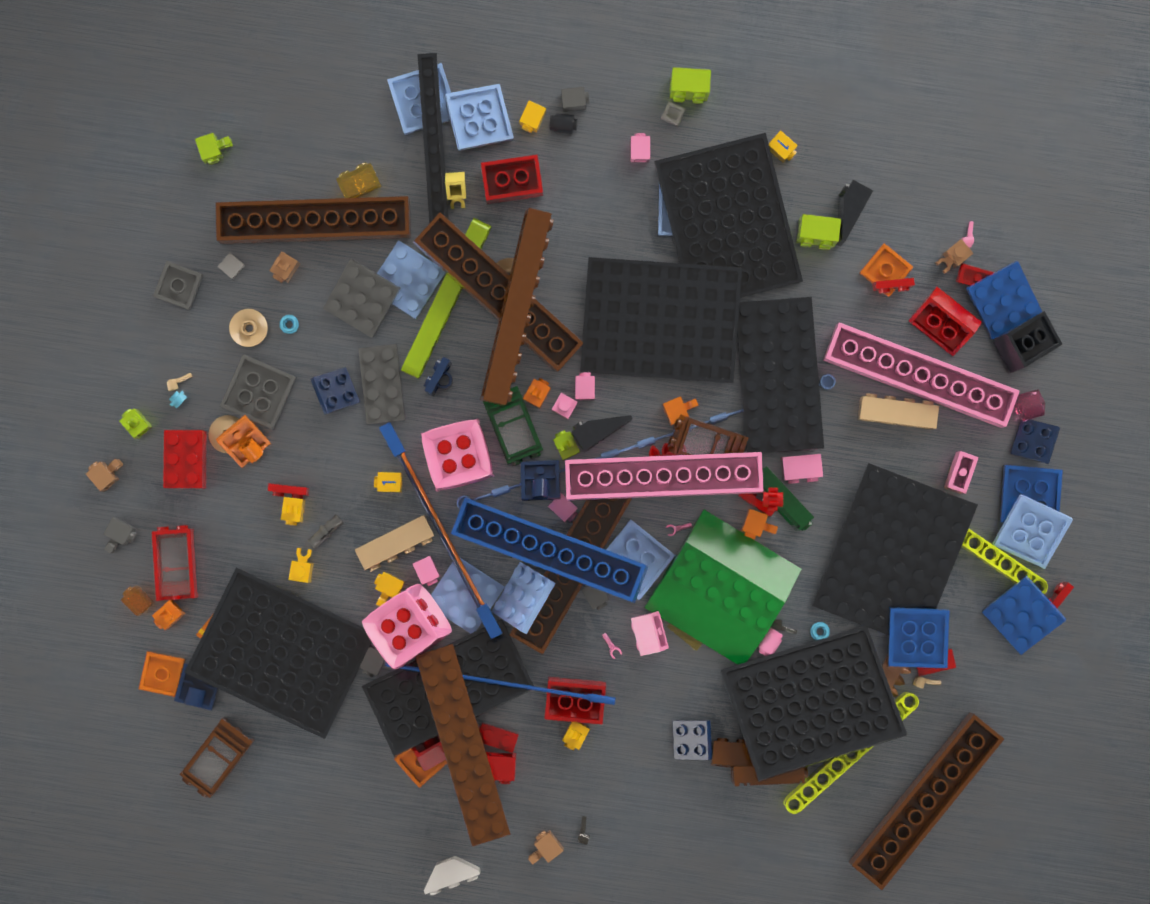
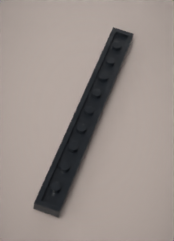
M437 53L417 54L429 223L440 212L449 220Z

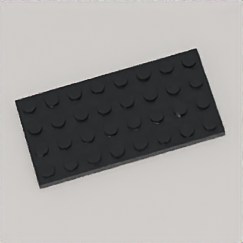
M812 297L740 302L737 336L745 436L748 437L746 444L747 453L824 449Z
M502 619L497 621L502 634L493 639L490 638L486 628L483 627L448 644H453L462 675L534 686ZM415 660L406 666L418 667V664ZM399 668L362 686L394 757L439 736L420 672ZM464 679L475 718L532 691Z

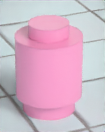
M770 627L758 645V652L765 656L774 654L782 642L781 638L783 635Z

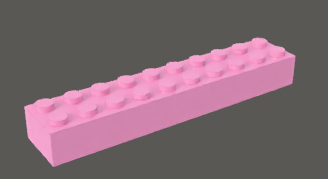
M842 323L836 324L823 358L825 362L1000 428L1007 427L1020 392L1017 389Z
M762 452L565 460L566 498L568 501L763 493Z

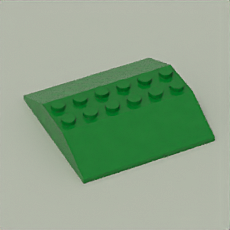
M703 509L644 608L652 613L659 611L662 619L739 665L749 660L767 634L785 604L802 569L754 539L744 536V533Z

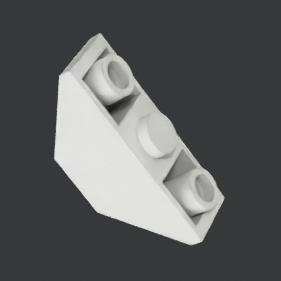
M456 856L439 861L433 869L424 893L435 895L442 891L441 888L447 886L449 889L460 885L459 882L467 880V882L473 881L478 878L477 875H480V867Z

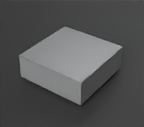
M668 101L661 120L678 127L686 108Z
M231 253L218 265V268L232 280L245 267Z

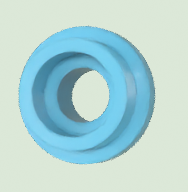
M286 315L280 320V329L286 334H293L299 328V321L293 315ZM289 321L293 323V326L291 328H287L286 326L287 322Z
M176 391L170 397L171 403L169 405L178 408L186 399L184 392L181 391L179 393Z
M816 622L812 625L810 634L817 641L829 637L830 629L827 624ZM818 628L823 629L822 635L816 633Z

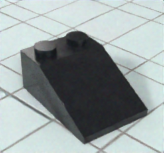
M852 180L850 184L846 183L838 195L841 197L838 204V218L841 219L839 242L837 243L840 247L847 240L873 192L872 189L855 180Z
M1045 311L993 339L1010 373L1027 367L1062 345Z
M631 415L590 420L585 423L580 421L573 426L571 434L585 453L632 421L633 418Z

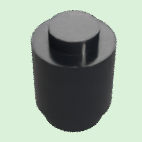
M558 113L551 115L550 130H554L555 133L573 134V130L577 131L578 119H575L574 115Z

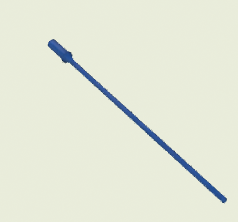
M404 665L400 668L420 672L418 667ZM463 675V678L468 680L579 697L590 702L615 705L616 700L615 697L593 693L578 694Z

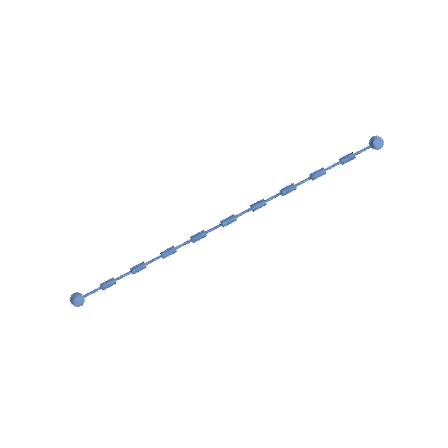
M831 374L823 375L820 378L819 386L825 390L833 388L836 383L834 376ZM743 409L729 414L724 412L709 417L710 420L705 421V423H711L712 425L727 420L729 416L743 412ZM696 425L690 426L688 432H691V431H692L691 429L696 428V427H699V426H696ZM673 429L672 433L657 438L652 436L637 441L636 445L621 450L616 448L601 453L600 457L594 459L614 458L619 456L621 452L636 447L641 449L656 444L655 441L672 436L675 429ZM521 483L510 487L506 485L494 489L492 493L474 499L465 495L460 496L457 499V507L461 508L464 498L477 501L492 495L497 497L509 493L510 489L521 486Z

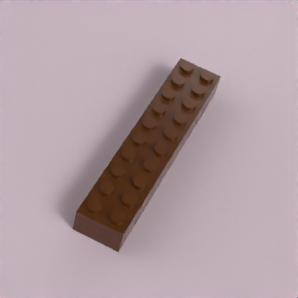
M408 196L216 202V238L220 244L411 238L410 199Z
M528 208L525 211L480 397L481 401L502 406L511 401L513 391L510 390L511 384L515 383L517 372L514 370L515 366L520 363L522 356L519 349L525 343L526 333L523 332L524 328L529 325L531 314H528V311L535 302L536 295H533V291L538 288L540 276H537L538 270L542 269L545 257H542V253L548 247L549 238H546L547 232L549 233L552 230L554 219H551L552 213Z
M440 212L413 243L499 321L510 275ZM535 299L533 307L529 308L528 314H531L529 325L524 328L523 333H526L524 344L552 370L558 372L582 346L583 342Z
M632 498L586 500L567 536L604 549ZM547 570L543 576L556 584L529 631L525 634L514 627L510 633L511 637L541 654H544L583 585Z
M453 644L416 655V661L472 847L511 835Z
M969 712L849 860V863L879 889L883 890L1003 742L1004 738L975 714Z

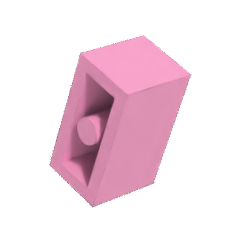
M962 451L956 452L944 488L959 494H966L979 457Z
M821 454L781 458L783 481L788 480V484L799 483V479H807V482L819 481L818 477H823Z
M659 611L631 618V627L635 633L636 647L640 652V656L669 649Z

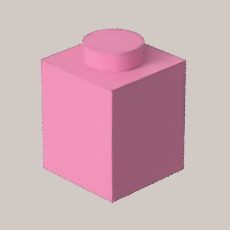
M636 133L634 136H631V163L650 162V136H646L645 133Z
M583 372L575 377V400H595V376H591V373Z
M561 393L552 411L569 420L578 402Z
M560 493L561 499L553 500L548 507L564 522L567 520L571 522L578 513L575 511L578 508Z
M432 556L413 563V567L422 585L427 584V586H431L438 582L437 578L441 576Z

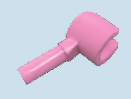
M969 221L967 237H962V240L969 248L974 243L972 234L974 222Z
M692 523L678 526L670 524L665 528L673 527L674 533L668 534V536H673L677 531L691 528Z
M604 633L602 636L610 648L609 653L611 657L615 659L612 654L614 650H619L622 655L621 649L615 646L608 635Z

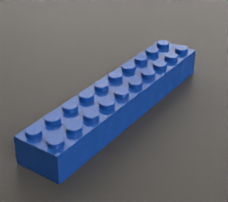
M464 498L451 532L452 535L632 603H635L648 569L647 565L468 498Z

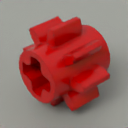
M769 487L768 492H763V506L768 507V511H777L778 507H783V492H778V488Z

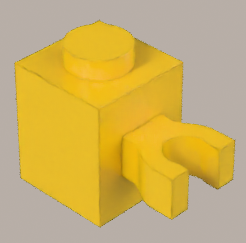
M284 497L281 520H286L285 524L295 526H297V522H303L305 500Z
M297 548L298 561H291L289 580L310 583L314 563H308V559L312 555V550L308 549L307 555L302 556V548Z
M386 571L383 574L379 573L374 584H376L375 589L382 593L376 605L381 606L387 602L389 596L393 598L398 595L405 581Z
M571 722L562 738V741L565 742L564 746L573 751L575 748L579 750L590 731V727L579 722Z

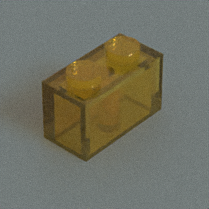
M366 162L357 165L356 169L351 172L347 170L340 173L339 177L336 178L345 198H358L382 187L371 163L367 164Z

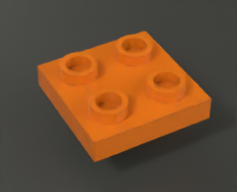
M246 415L216 438L217 443L241 468L248 462L253 463L262 456L263 450L271 444L269 439Z

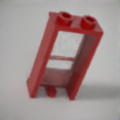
M188 525L176 526L177 530H169V527H157V531H152L156 601L198 598L194 529H188Z

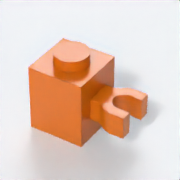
M542 378L538 380L533 379L523 400L540 409L551 390V387L548 386L549 382Z
M681 396L662 404L670 426L674 425L680 414L689 417L687 411L699 406L696 398L683 403Z
M748 509L741 531L745 532L744 536L755 539L756 536L761 537L763 530L776 534L778 527L766 523L767 514Z
M169 600L152 617L155 619L153 622L159 629L167 630L186 613L174 600Z

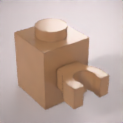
M960 239L943 253L945 258L939 259L935 264L938 266L942 262L945 263L946 269L942 271L945 274L950 270L951 265L955 269L974 253Z
M281 251L269 271L273 273L272 277L280 283L283 280L289 283L300 263Z
M117 458L108 466L105 462L100 461L98 463L96 461L88 467L89 471L86 475L101 492H105L119 480L114 472L124 464Z
M543 830L535 837L534 845L537 850L529 855L528 859L534 864L544 857L549 863L562 853L564 848L550 830L547 832Z

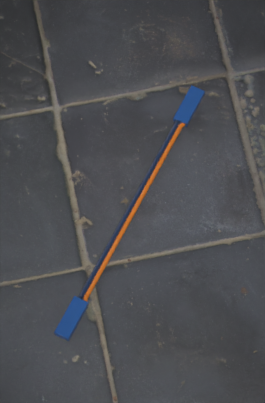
M389 422L379 427L394 457L399 459L477 607L476 611L490 638L493 639L501 635L502 631L489 606L482 601L405 456L406 451L392 424Z

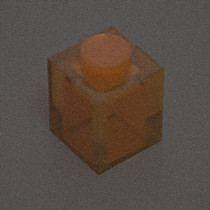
M139 586L127 588L123 592L124 597L121 599L136 616H141L154 603Z

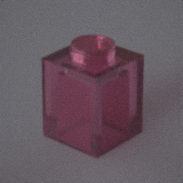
M1039 389L1019 394L1014 409L1016 414L1020 415L1022 421L1045 415V401Z

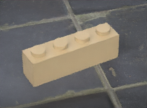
M866 393L865 396L860 397L857 420L934 430L937 429L939 406L934 405L932 401H923L921 404L915 403V399L904 398L903 401H898L893 396H885L882 399L877 398V394Z
M423 515L355 549V552L364 570L370 569L372 572L381 567L380 563L386 560L390 563L398 559V554L404 552L406 555L416 550L414 546L420 543L424 546L432 542V537L435 534L426 516Z

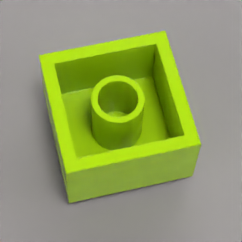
M673 67L670 78L669 99H673L674 102L692 100L693 103L697 104L707 101L710 93L711 70Z
M802 214L798 220L796 243H800L802 247L818 245L820 249L830 250L831 247H834L839 242L841 219Z

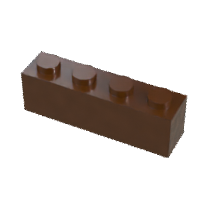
M717 738V741H713L711 766L732 768V766H753L744 740L738 739L736 742H729L727 738Z

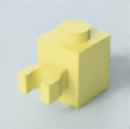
M465 172L445 173L447 200H450L451 209H454V203L457 201L461 203V208H465Z

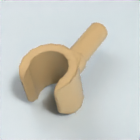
M191 373L177 379L168 380V391L178 390L177 383L191 378Z
M916 676L913 682L914 686L922 689L925 683L941 685L940 680H929L920 676Z

